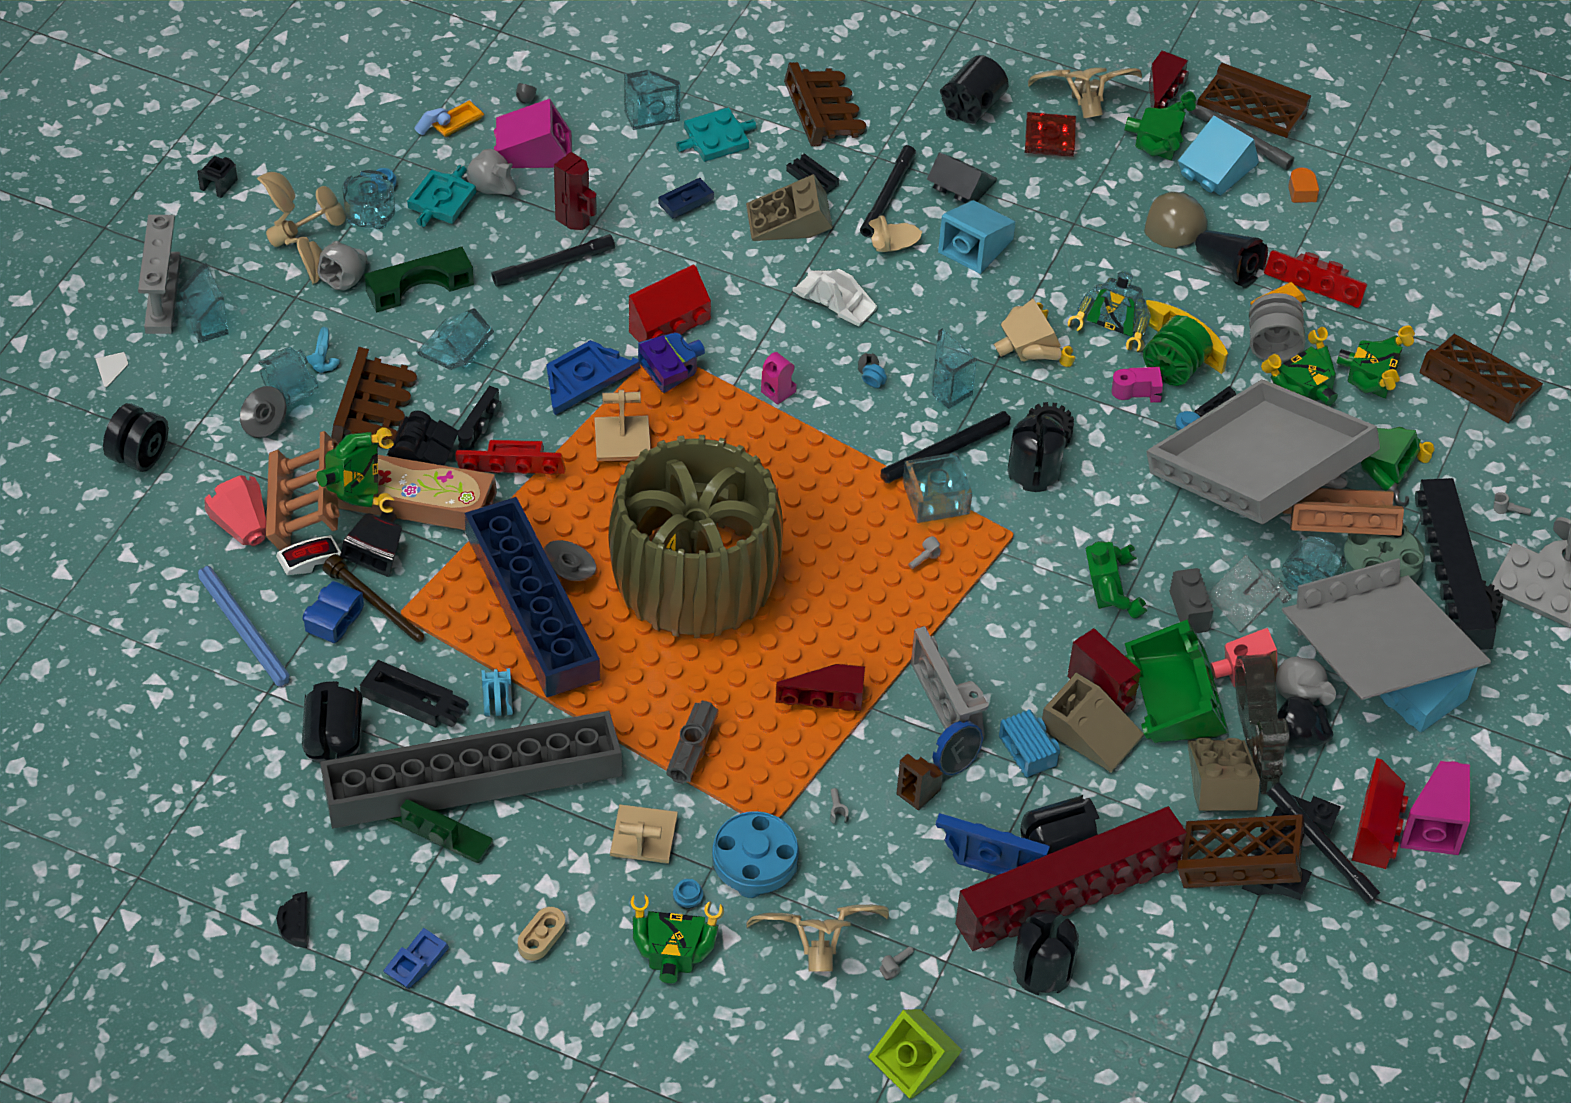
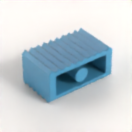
M1028 709L1026 712L1023 711L1021 714L1018 713L1001 721L999 737L1026 778L1057 766L1060 747L1054 738L1050 739L1047 735L1046 726L1042 718H1036L1032 710Z

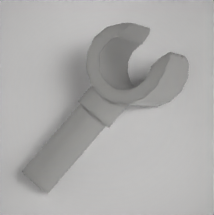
M1498 492L1495 494L1493 508L1496 513L1504 514L1509 510L1530 515L1531 509L1510 503L1509 496L1506 493Z
M934 536L927 538L923 542L922 546L925 551L908 564L911 569H914L929 557L933 559L940 555V543Z
M833 788L831 789L833 807L831 809L830 821L835 823V814H842L844 822H847L848 808L840 803L838 790Z
M907 947L894 957L887 955L883 958L882 966L879 970L886 980H890L899 974L900 968L898 964L914 952L912 947Z

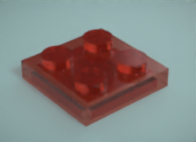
M1027 112L1024 153L1074 157L1076 116Z

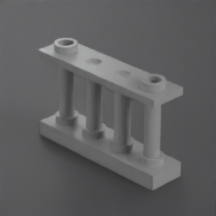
M148 215L138 287L139 293H148L144 324L145 334H172L181 264L180 252H171L175 215Z

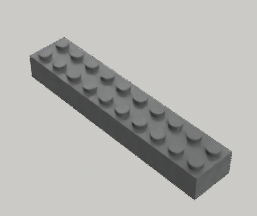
M610 711L321 761L320 766L331 827L333 829L400 817V807L406 799L433 811L621 777L622 753Z

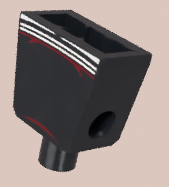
M382 511L378 517L371 513H366L344 538L340 557L389 577L402 532V527L395 524L397 520L396 515L393 512L386 513Z

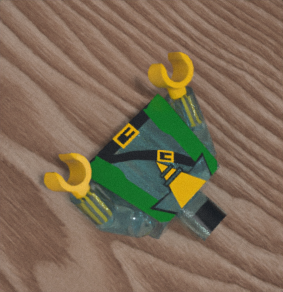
M1121 271L1118 273L1117 279L1108 278L1104 284L1099 283L1088 291L1077 308V315L1070 317L1067 323L1068 327H1070L1075 318L1079 319L1080 326L1076 330L1079 331L1084 327L1083 318L1088 316L1087 321L1132 337L1126 342L1127 350L1131 351L1133 342L1137 341V352H1141L1145 347L1142 336L1146 335L1151 314L1146 300L1143 299V290L1131 285L1133 275L1129 272Z

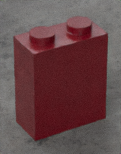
M1095 628L1073 641L1067 677L1071 679L1075 673H1078L1099 686L1125 714L1130 712L1136 704L1135 699L1141 670Z

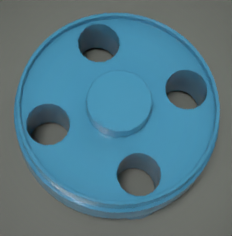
M758 811L738 814L727 820L720 827L714 839L712 848L714 869L725 884L737 890L743 897L754 898L760 894L781 888L793 877L798 869L799 847L796 836L791 827L775 815Z

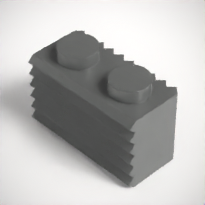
M1200 569L1178 570L1173 572V579L1171 580L1172 583H1170L1169 590L1180 622L1188 619L1196 633L1208 632L1214 608H1212L1213 604L1211 599H1209L1210 595H1208L1206 586H1204L1205 582H1203Z

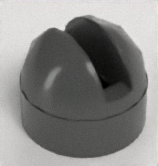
M518 83L516 89L517 99L522 103L531 102L536 95L537 88Z
M864 353L858 361V370L863 374L862 370L866 362H870L871 365H879L878 357L873 353Z

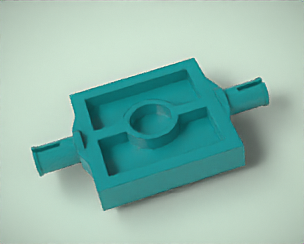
M729 107L684 121V129L689 139L676 142V147L679 152L693 148L700 154L704 162L749 148V140L744 132L756 129V122L754 119L740 123L734 117Z
M458 165L452 174L441 173L431 169L407 200L408 208L422 213L416 220L419 226L425 227L431 218H437L451 224L454 223L476 194V186L462 179L467 172L465 166L461 167V165Z

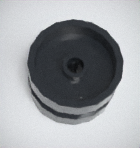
M132 403L122 405L113 414L107 425L103 439L104 455L115 462L126 463L128 467L137 471H148L159 460L165 448L169 431L168 421L164 416L154 412H146L142 407Z

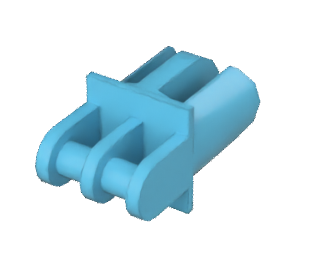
M506 668L507 671L498 672V669H494V672L481 670L485 717H490L489 698L495 699L496 716H502L501 698L506 697L507 715H512L510 668Z

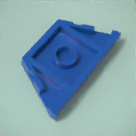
M590 340L546 364L553 413L557 415L640 369V361L634 357L632 360L621 357L619 351L604 348L601 344Z
M939 813L935 824L937 828L944 829L946 833L944 841L948 848L953 851V857L957 864L996 876L1046 856L1050 847L1015 836L1010 832H1001L988 828L983 824H974Z

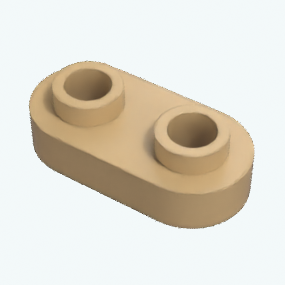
M545 907L538 911L518 937V952L524 959L531 961L539 960L547 954L565 930L564 913L555 907ZM549 924L554 925V927L548 928L546 926ZM536 946L538 948L530 949L529 947Z

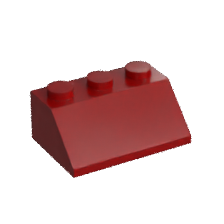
M694 264L629 295V333L638 342L672 333H679L681 335L685 331L704 324L711 319V300Z
M1379 758L1375 760L1367 787L1351 861L1386 869L1389 858H1396L1399 842L1394 841L1395 835L1400 836L1404 819L1399 818V813H1405L1409 796L1403 795L1406 783Z

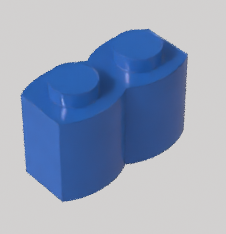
M332 581L327 587H323L318 595V600L304 611L305 632L334 644L338 642L346 632L349 624L354 622L364 607L363 593L335 581Z

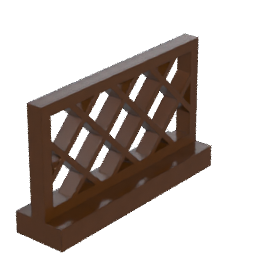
M1221 63L1216 76L1198 98L1197 105L1288 138L1300 119L1303 120L1306 117L1311 95ZM1233 95L1234 99L1226 100L1224 98V96ZM1217 97L1219 101H1211L1207 98ZM1255 104L1257 107L1248 108L1247 105ZM1232 106H1240L1241 109H1240V110H1235V109H1233V108H1231V107H1232ZM1277 112L1279 116L1271 117L1269 113ZM1262 114L1264 118H1257L1253 115ZM1276 123H1285L1287 127L1283 128L1276 125Z
M1455 333L1436 350L1431 348L1426 353L1419 372L1508 424L1514 419L1516 412L1540 391L1543 385L1542 382ZM1455 344L1463 350H1454L1452 345ZM1457 358H1467L1468 362H1459ZM1474 358L1482 359V360L1485 361L1486 363H1484V362H1475V359H1474ZM1479 370H1488L1490 374H1480ZM1497 371H1503L1508 375H1498ZM1502 383H1511L1513 387H1503ZM1519 383L1526 384L1531 388H1522Z
M1303 814L1186 821L1185 831L1187 835L1182 852V860H1178L1177 867L1183 888L1301 882L1302 871L1300 861L1304 830ZM1296 825L1295 830L1287 836L1280 832L1285 826ZM1256 827L1267 829L1257 838L1250 833ZM1227 829H1236L1238 831L1229 839L1221 835ZM1206 830L1208 834L1199 841L1193 837V831ZM1273 835L1281 840L1271 848L1263 844ZM1243 837H1246L1251 843L1242 850L1238 849L1234 844ZM1216 838L1222 844L1211 852L1205 846ZM1286 846L1293 850V854L1277 855ZM1257 847L1265 852L1261 856H1247ZM1228 849L1235 853L1232 857L1218 858ZM1199 850L1206 855L1203 859H1190Z

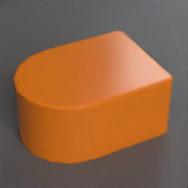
M1302 167L1294 169L1291 172L1288 187L1292 202H1317L1319 186L1315 173L1310 169Z

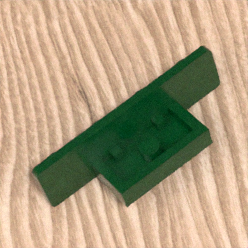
M408 799L400 807V817L386 819L476 863L482 860L493 844L491 837Z

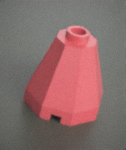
M239 475L219 484L214 489L217 494L213 498L209 494L204 499L205 511L209 518L242 545L256 546L262 543L266 536V517L260 485L255 477L249 476V480H247L245 476Z

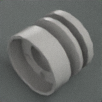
M1272 293L1256 299L1250 306V347L1253 354L1259 359L1265 361L1269 356L1276 354L1280 357L1281 362H1285L1304 350V310L1301 302L1295 297L1288 294Z

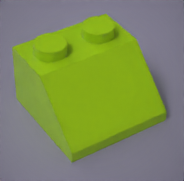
M921 1009L902 1010L868 1058L909 1099H912L943 1076L962 1052V1049Z

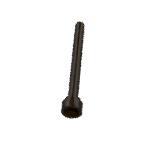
M333 554L324 562L322 570L328 576L342 579L352 589L362 592L364 599L414 641L422 642L424 640V634L348 571L347 562L338 554Z

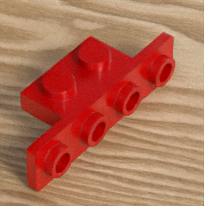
M1276 250L1270 252L1264 274L1288 283L1292 282L1296 286L1357 308L1361 305L1367 283L1348 277L1349 270L1344 269V265L1335 261L1327 263L1319 260L1320 257L1310 252L1301 253L1296 258Z
M490 440L487 451L457 450L455 454L460 469L478 472L546 473L552 475L564 474L566 470L562 454L543 452L544 445L542 441Z

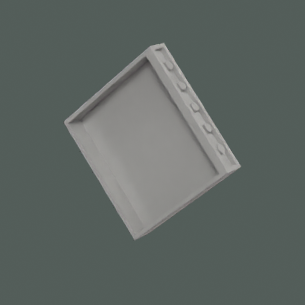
M1261 379L1151 447L1146 452L1151 474L1260 524H1265L1378 451L1380 446L1377 426Z

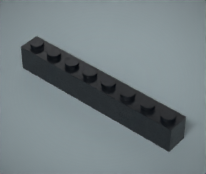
M1422 479L1420 490L1415 492L1416 507L1421 508L1420 522L1421 525L1426 527L1425 541L1431 545L1430 559L1431 562L1436 564L1435 578L1436 581L1441 582L1440 596L1441 600H1446L1445 613L1480 650L1493 649L1496 626L1454 479Z

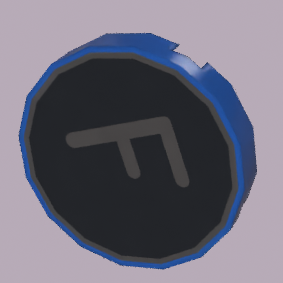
M968 720L964 723L961 721L955 722L945 729L937 740L936 745L939 746L937 753L933 751L932 757L934 764L940 771L946 775H954L962 772L973 762L982 745L983 736L981 729Z

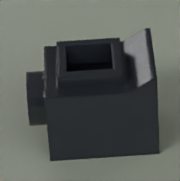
M213 156L203 169L197 171L200 190L205 191L210 182L214 181L217 197L220 198L238 180L236 164L227 157L219 158Z

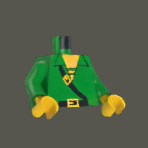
M1409 325L1403 326L1398 331L1399 337L1395 335L1382 341L1373 342L1362 340L1356 353L1341 349L1336 364L1350 368L1347 380L1350 384L1355 385L1365 394L1373 393L1386 399L1388 391L1393 390L1396 387L1395 382L1400 381L1396 369L1403 349L1401 344L1403 343L1407 347L1413 345V336L1415 335L1413 328Z
M1325 327L1318 328L1319 337H1317L1315 330L1308 334L1309 342L1315 344L1316 349L1311 346L1281 364V359L1276 354L1269 356L1267 360L1262 362V370L1265 373L1272 374L1270 378L1275 385L1314 401L1320 400L1327 406L1332 405L1338 397V394L1333 391L1336 377L1328 346H1324L1323 343L1328 337Z
M381 428L374 435H372V432L346 435L336 448L328 451L325 455L326 469L317 472L318 484L321 487H326L328 491L335 493L338 499L351 505L372 508V505H378L383 512H392V507L382 506L385 500H394L390 494L382 493L378 497H374V494L378 493V443L384 449L391 448L394 445L391 439L382 440L386 436H392L391 431L388 428Z
M634 895L631 898L630 904L633 910H635V916L632 917L633 941L641 956L649 959V968L660 970L659 979L662 982L668 984L677 982L678 972H692L695 963H701L714 949L719 927L716 923L717 919L724 915L723 905L720 904L719 913L712 916L710 914L712 902H708L704 909L708 917V921L705 922V917L664 912L648 911L647 916H645L644 910L649 904L648 897L645 895V906L642 908L634 905Z

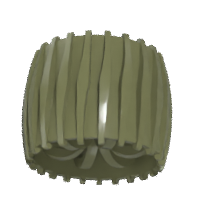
M699 435V439H685L684 436H678L676 441L665 443L662 440L651 450L644 449L640 452L639 458L628 463L625 473L621 475L615 490L608 532L612 571L626 606L635 611L636 617L639 620L643 621L645 619L651 623L653 629L659 631L662 628L671 631L672 635L677 637L680 634L694 635V638H700L702 634L711 633L719 636L722 631L730 628L736 630L740 628L741 623L745 620H752L760 607H764L780 567L783 549V517L779 495L769 469H765L762 466L760 459L756 455L752 457L746 453L743 446L738 445L735 447L727 444L726 439L723 438L716 441L705 439V435ZM717 523L718 527L725 528L727 526L735 530V534L738 536L743 535L747 539L745 541L741 539L737 541L736 546L726 549L723 546L717 529ZM661 527L653 540L650 541L649 536L652 535V531ZM676 534L675 551L666 549L671 538Z

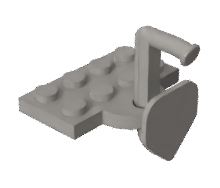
M1558 517L1554 522L1553 530L1563 540L1554 541L1546 545L1539 554L1513 542L1492 584L1495 586L1494 591L1499 589L1501 592L1500 596H1503L1504 599L1571 628V520Z

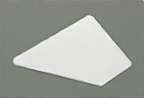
M124 352L96 358L104 387H108L128 365Z

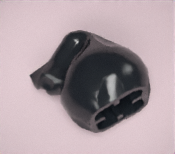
M1293 696L1284 702L1276 715L1272 736L1277 741L1285 723L1287 747H1312L1327 743L1333 738V731L1327 719V709L1324 705L1319 704L1315 706L1309 699ZM1277 717H1278V722H1279V724H1278V727H1277L1276 739H1275V728H1276V722H1277ZM1284 734L1279 742L1282 746H1286Z

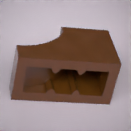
M907 753L900 760L896 795L919 811L941 790L943 773L935 764L927 762L922 757L916 760Z

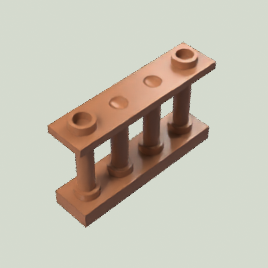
M325 431L320 432V448L293 459L286 458L279 450L269 453L266 537L280 551L291 546L292 532L323 521L332 531L338 530V517L340 516L338 498L335 493L328 491L326 487L319 485L318 490L292 500L294 490L317 481V472L326 469L325 455L339 444ZM319 460V469L293 479L294 469ZM318 502V511L291 521L293 511Z
M1319 488L1283 511V514H1291L1290 528L1294 531L1401 536L1404 508L1403 506H1393V491Z

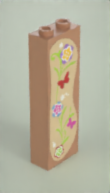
M378 455V493L374 494V497H378L382 493L390 494L394 500H385L382 506L392 507V512L396 515L397 519L465 530L464 513L491 505L496 497L495 474ZM338 499L339 509L381 515L382 513L378 505H372V508L354 506Z

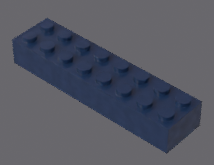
M517 497L465 512L466 536L546 697L599 681L600 659Z

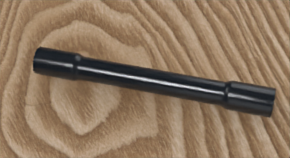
M905 145L897 157L893 170L860 228V233L868 238L873 236L874 229L869 225V222L884 214L904 173L910 167L916 155V150L912 146Z
M608 234L560 252L491 272L492 280L497 287L542 270L615 249V242L612 235Z
M1280 782L1275 784L1266 793L1287 815L1303 814V832L1347 879L1349 885L1366 904L1381 893L1316 825Z

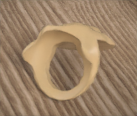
M882 215L869 222V225L874 229L871 240L877 252H892L905 249L917 243L921 238L922 231L912 224L887 225L885 216Z

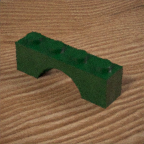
M463 247L364 274L366 293L376 313L401 306V300L405 292L420 284H436L444 287L449 292L474 285L473 266Z

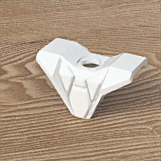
M840 269L833 271H809L807 277L797 287H793V292L799 296L829 306V309L838 313V317L857 326H861L877 309V305L861 288L854 277Z

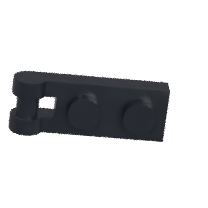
M489 385L458 430V450L475 451V442L481 434L487 431L490 420L493 416H497L501 409L502 403L499 401L498 388Z

